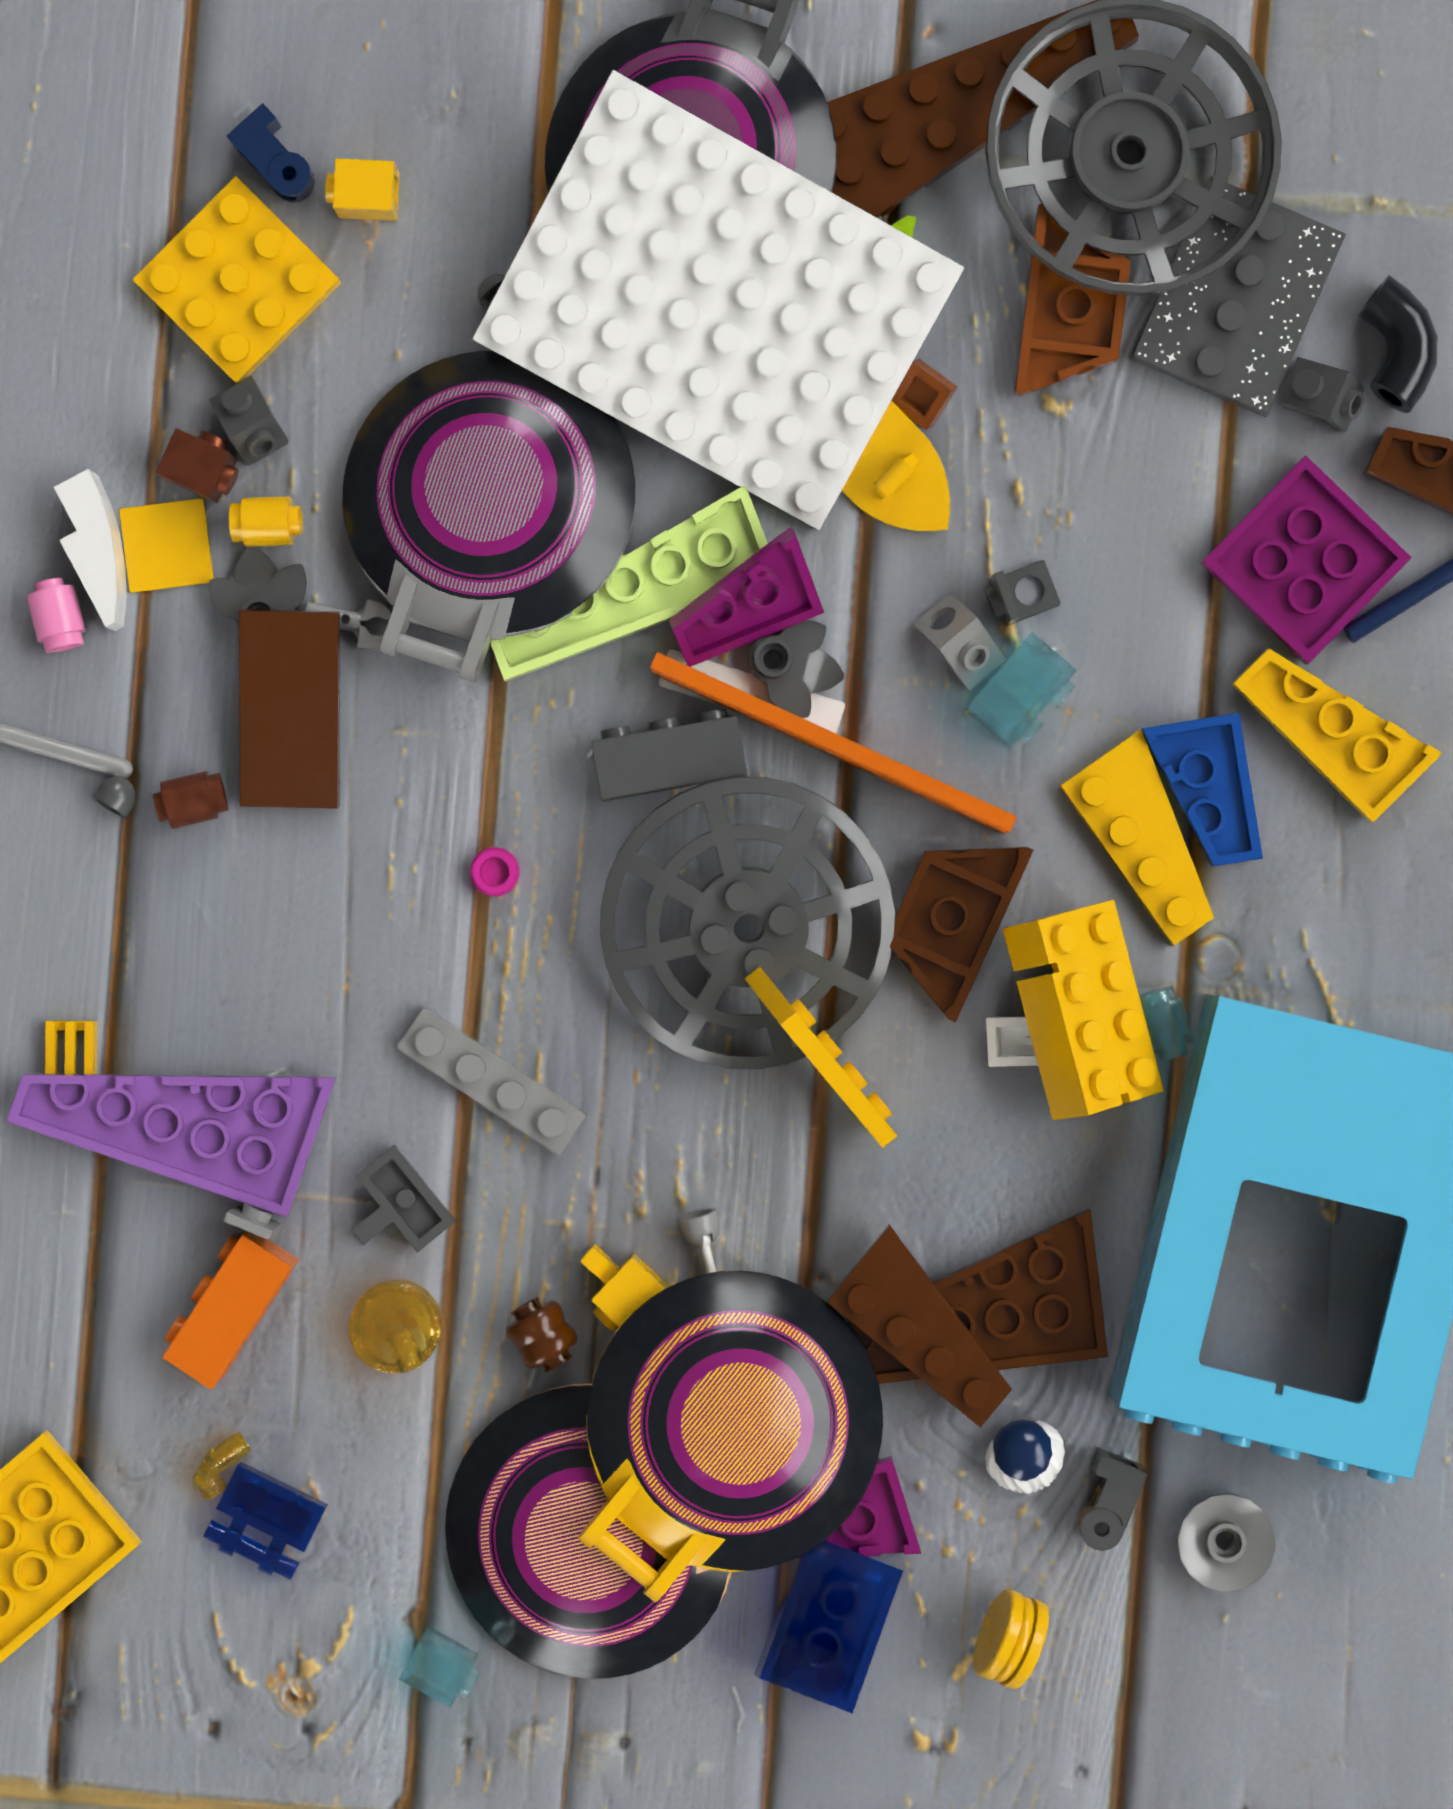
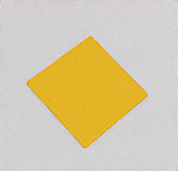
M203 498L128 507L119 510L129 591L131 593L206 584L211 579H214Z

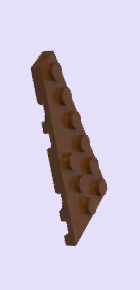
M1090 1209L933 1281V1284L998 1370L1108 1357ZM851 1321L847 1322L864 1345L874 1366L879 1384L920 1379Z

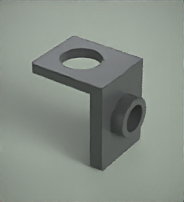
M1044 560L1006 574L1003 571L993 574L989 580L991 588L985 590L994 617L1002 616L1006 626L1056 608L1061 604ZM1025 577H1034L1043 585V598L1035 605H1025L1016 597V585Z

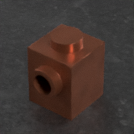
M175 428L155 473L173 484L218 503L221 494L227 496L231 492L237 480L239 469L234 467L237 458L226 451L229 444L227 441L203 430L197 438Z

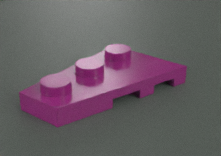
M792 526L669 619L687 666H694L824 613Z

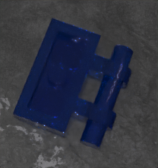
M240 1462L216 1508L233 1517L230 1526L227 1527L212 1519L203 1537L220 1545L219 1551L231 1557L236 1553L259 1564L258 1570L270 1576L275 1572L292 1580L300 1562L284 1555L283 1552L287 1544L305 1552L328 1504ZM247 1525L272 1536L273 1539L269 1547L245 1536L244 1532Z

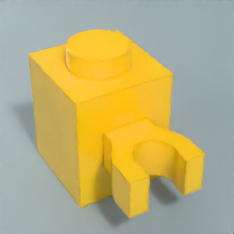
M595 1243L580 1260L586 1268L604 1283L593 1294L591 1299L597 1305L593 1313L613 1332L647 1299L669 1286L635 1253L619 1267Z

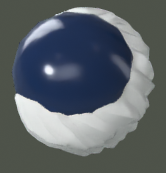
M1025 1419L1011 1421L1000 1428L986 1450L987 1472L999 1486L1007 1490L1010 1489L1014 1492H1024L1026 1494L1043 1490L1044 1487L1050 1486L1063 1467L1065 1455L1063 1439L1058 1431L1046 1422Z

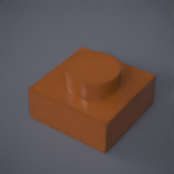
M917 359L912 362L892 401L910 419L925 430H928L934 426L958 387L921 359Z

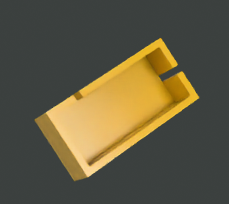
M1114 899L1002 928L1013 971L1048 964L1052 965L1053 973L1016 981L1052 1120L1089 1116L1123 1105V1103L1163 1092L1159 1069Z

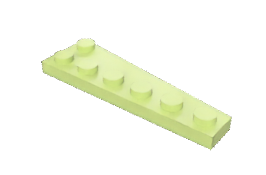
M743 486L693 514L692 517L655 536L649 542L627 555H623L602 588L574 609L572 615L538 632L530 631L520 635L508 636L502 640H491L490 644L504 681H509L668 621L767 545V540L747 487Z

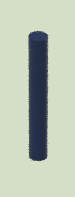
M1453 558L1348 623L1343 628L1348 639L1352 643L1357 642L1453 581Z

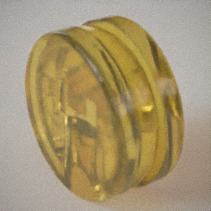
M405 1279L386 1280L370 1288L355 1304L349 1320V1337L358 1357L369 1367L388 1374L405 1373L421 1366L435 1351L443 1331V1316L437 1300L425 1287Z

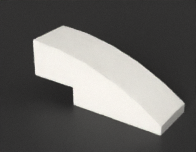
M87 469L54 487L76 529L75 532L59 541L105 627L116 632L124 627L127 600L126 565L121 535L111 502L99 476Z

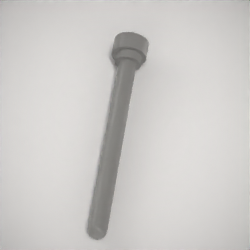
M0 723V743L115 777L127 778L132 774L133 766L126 759Z

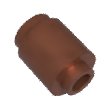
M202 771L160 782L161 792L153 794L159 821H169L172 829L217 819L218 813L229 811L227 796L220 773L208 775L207 771Z

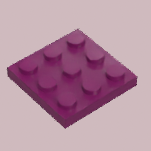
M1305 455L1200 564L1305 665H1308L1412 557Z

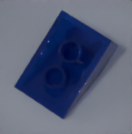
M825 1540L801 1555L771 1626L754 1675L767 1682L853 1714L903 1570Z

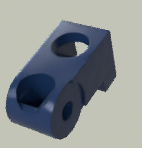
M262 103L227 135V138L280 198L292 203L301 202L308 198L314 189V174L305 158L297 153L288 152L273 135L281 128V125L273 113Z

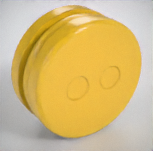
M1003 1590L991 1604L981 1625L974 1650L973 1666L975 1673L979 1677L994 1680L1010 1689L1021 1687L1033 1672L1045 1643L1049 1625L1047 1605L1035 1598L1023 1596L1015 1590Z

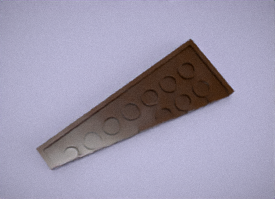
M1094 0V1H1092V2H1089V3H1087V4L1081 5V6H1079V7H1082V6H1085V5H1088V4H1091V3H1094V2H1097V1H1101V0ZM1071 10L827 102L831 112L837 144V170L832 193L876 218L884 217L896 209V205L922 187L925 186L926 188L984 148V144H986L987 121L993 97L1008 66L1026 42L1048 23ZM1133 19L1110 20L1115 50L1127 49L1138 41L1139 34ZM1090 25L1075 29L1052 42L1033 59L1025 71L1049 89L1052 83L1068 68L1085 58L1095 55ZM1013 89L1006 104L1000 133L1006 129L1010 130L1019 124L1022 118L1037 109V106L1015 89Z

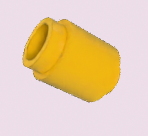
M290 496L242 498L241 503H231L229 507L232 542H243L245 547L293 545L295 535H302L303 533L301 506H293Z

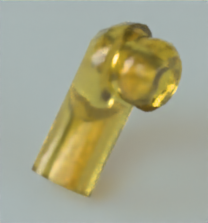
M236 1432L209 1450L192 1477L194 1490L198 1488L204 1500L210 1501L225 1491L226 1484L219 1474L251 1452L248 1443L239 1432Z

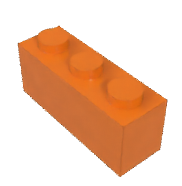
M248 1231L242 1234L240 1238L233 1234L228 1239L217 1256V1259L223 1262V1265L214 1278L206 1275L190 1298L197 1305L187 1319L180 1315L164 1338L170 1346L162 1358L210 1390L221 1382L300 1261L271 1240Z

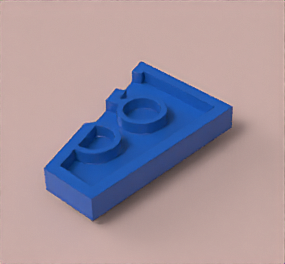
M1240 713L1142 728L1144 738L1211 867L1263 859Z

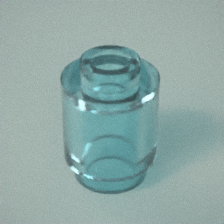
M1173 985L1139 995L1154 1054L1159 1055L1161 1062L1188 1054L1187 1044L1194 1042L1195 1038L1182 997L1175 995Z

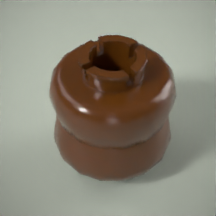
M536 1297L511 1312V1315L516 1320L506 1327V1335L518 1348L522 1363L527 1368L534 1369L543 1365L546 1373L573 1357L568 1352V1349L577 1342V1334L565 1321L564 1313L559 1303L551 1300L541 1305L539 1297Z

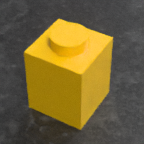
M335 158L334 173H327L326 202L333 203L334 211L342 219L397 221L400 172L394 161Z

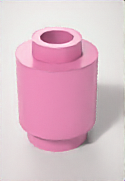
M63 578L47 579L35 583V592L28 594L26 598L37 642L43 643L45 653L66 651L84 645L82 633L86 632L75 585H64Z

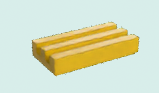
M45 1021V1074H59V1030L65 1031L64 1074H76L77 1031H84V1074H97L98 1021Z

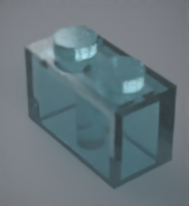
M1031 632L965 708V711L1008 748L1017 740L1025 746L1044 724L1037 716L1049 702L1055 708H1058L1076 687L1069 679L1077 670L1037 635Z

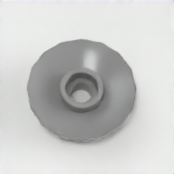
M1232 1493L1210 1495L1194 1504L1182 1519L1177 1537L1179 1558L1188 1574L1202 1586L1220 1592L1244 1590L1258 1582L1270 1568L1276 1550L1274 1527L1265 1511L1249 1498ZM1222 1531L1230 1532L1233 1537L1231 1544L1227 1547H1219L1215 1542L1216 1536Z

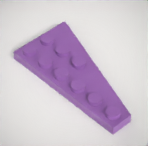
M24 1074L20 1080L6 1122L288 1217L337 1077Z

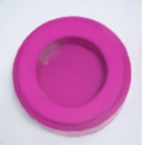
M492 847L476 855L471 864L470 876L474 886L483 894L502 896L511 892L516 887L520 878V866L512 853L502 848Z

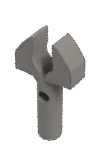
M367 599L365 608L357 612L311 602L307 603L303 610L340 611V629L352 631L358 638L357 647L359 649L373 652L381 649L383 636L372 635L369 629L363 626V623H370L377 618L389 621L392 613L382 602Z

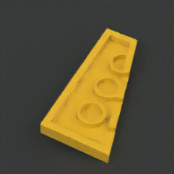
M1271 649L1265 650L1231 684L1369 823H1373L1443 754L1429 744H1424L1406 733L1407 731L1394 723L1386 721L1364 708V705L1351 697L1344 696L1324 684L1321 679Z
M1141 729L1059 786L1171 946H1175L1214 918Z
M758 967L745 978L746 982L879 1145L884 1148L898 1135L886 1122V1119L893 1115L875 1091L868 1097L865 1096L861 1089L868 1083L850 1061L843 1066L838 1063L836 1058L843 1052L826 1031L823 1030L816 1036L810 1027L817 1021L799 998L790 1004L761 967Z

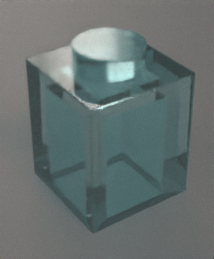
M427 1625L399 1680L451 1708L456 1697L460 1695L467 1698L476 1683L480 1671L473 1667L479 1653Z

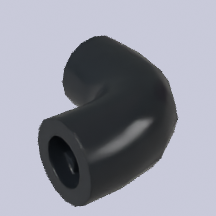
M1388 275L1368 299L1358 316L1375 327L1385 337L1388 345L1387 360L1370 383L1371 390L1390 407L1400 412L1409 413L1424 394L1436 368L1438 336L1428 310L1409 289Z

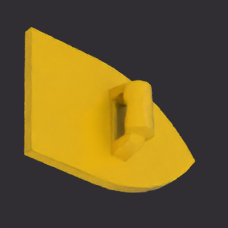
M891 400L841 491L861 510L886 524L914 531L948 530L950 492L941 459L925 434Z

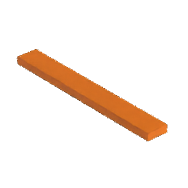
M659 652L656 653L650 669L652 674L996 832L1006 834L1013 827L1017 816Z

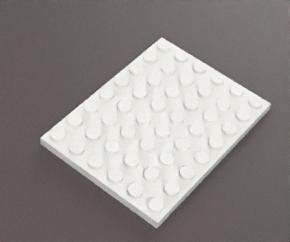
M613 70L477 329L473 340L740 487L746 486L747 490L752 494L820 530L965 267Z

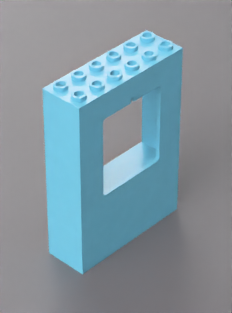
M1205 994L1108 1393L1118 1405V1409L1124 1411L1125 1417L1139 1422L1152 1424L1154 1416L1173 1423L1172 1428L1181 1432L1201 1436L1203 1428L1222 1435L1221 1440L1224 1442L1248 1448L1251 1446L1252 1440L1269 1446L1271 1453L1298 1460L1300 1453L1303 1452L1319 1459L1318 1464L1339 1471L1347 1472L1349 1464L1356 1465L1358 1468L1368 1471L1367 1476L1388 1483L1396 1484L1398 1476L1414 1479L1453 1319V1053L1221 996ZM1252 1180L1404 1218L1406 1222L1365 1394L1361 1401L1353 1402L1282 1384L1281 1392L1278 1394L1275 1393L1277 1385L1275 1382L1206 1366L1199 1362V1354L1240 1186L1243 1181Z

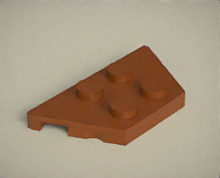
M1039 204L1036 213L1034 238L1044 249L1056 256L1068 233L1061 229L1046 212L1043 205ZM1085 244L1072 267L1087 275L1110 281L1128 282L1131 261L1122 255L1097 250ZM1031 254L1014 395L1022 396L1116 363L1120 353L1127 295L1108 294L1082 287L1056 274Z

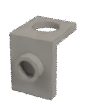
M952 594L945 596L913 623L914 627L940 651L963 686L969 691L1006 661V658L978 617ZM948 612L956 613L954 620L947 627L940 630L933 629L934 622L941 615Z
M246 1203L243 1207L237 1205L227 1211L223 1219L229 1225L215 1260L223 1264V1262L217 1259V1256L233 1234L237 1236L248 1231L275 1243L282 1223L272 1220V1213L270 1211Z

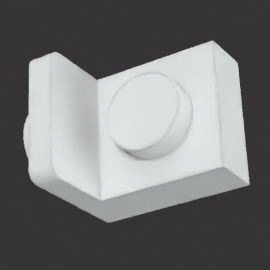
M1025 1016L986 1018L989 1067L1038 1066Z

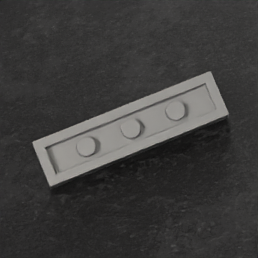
M423 1007L397 1046L398 1050L558 1156L563 1153L588 1115L426 1007Z

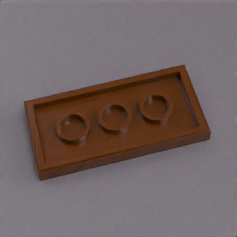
M239 610L240 806L338 809L340 807V611Z

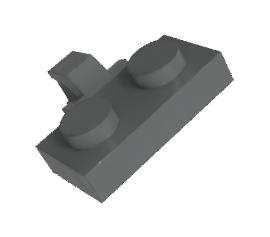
M393 1145L356 1175V1178L372 1196L364 1204L371 1215L352 1229V1232L363 1245L384 1229L391 1239L401 1232L418 1253L457 1221L396 1145Z

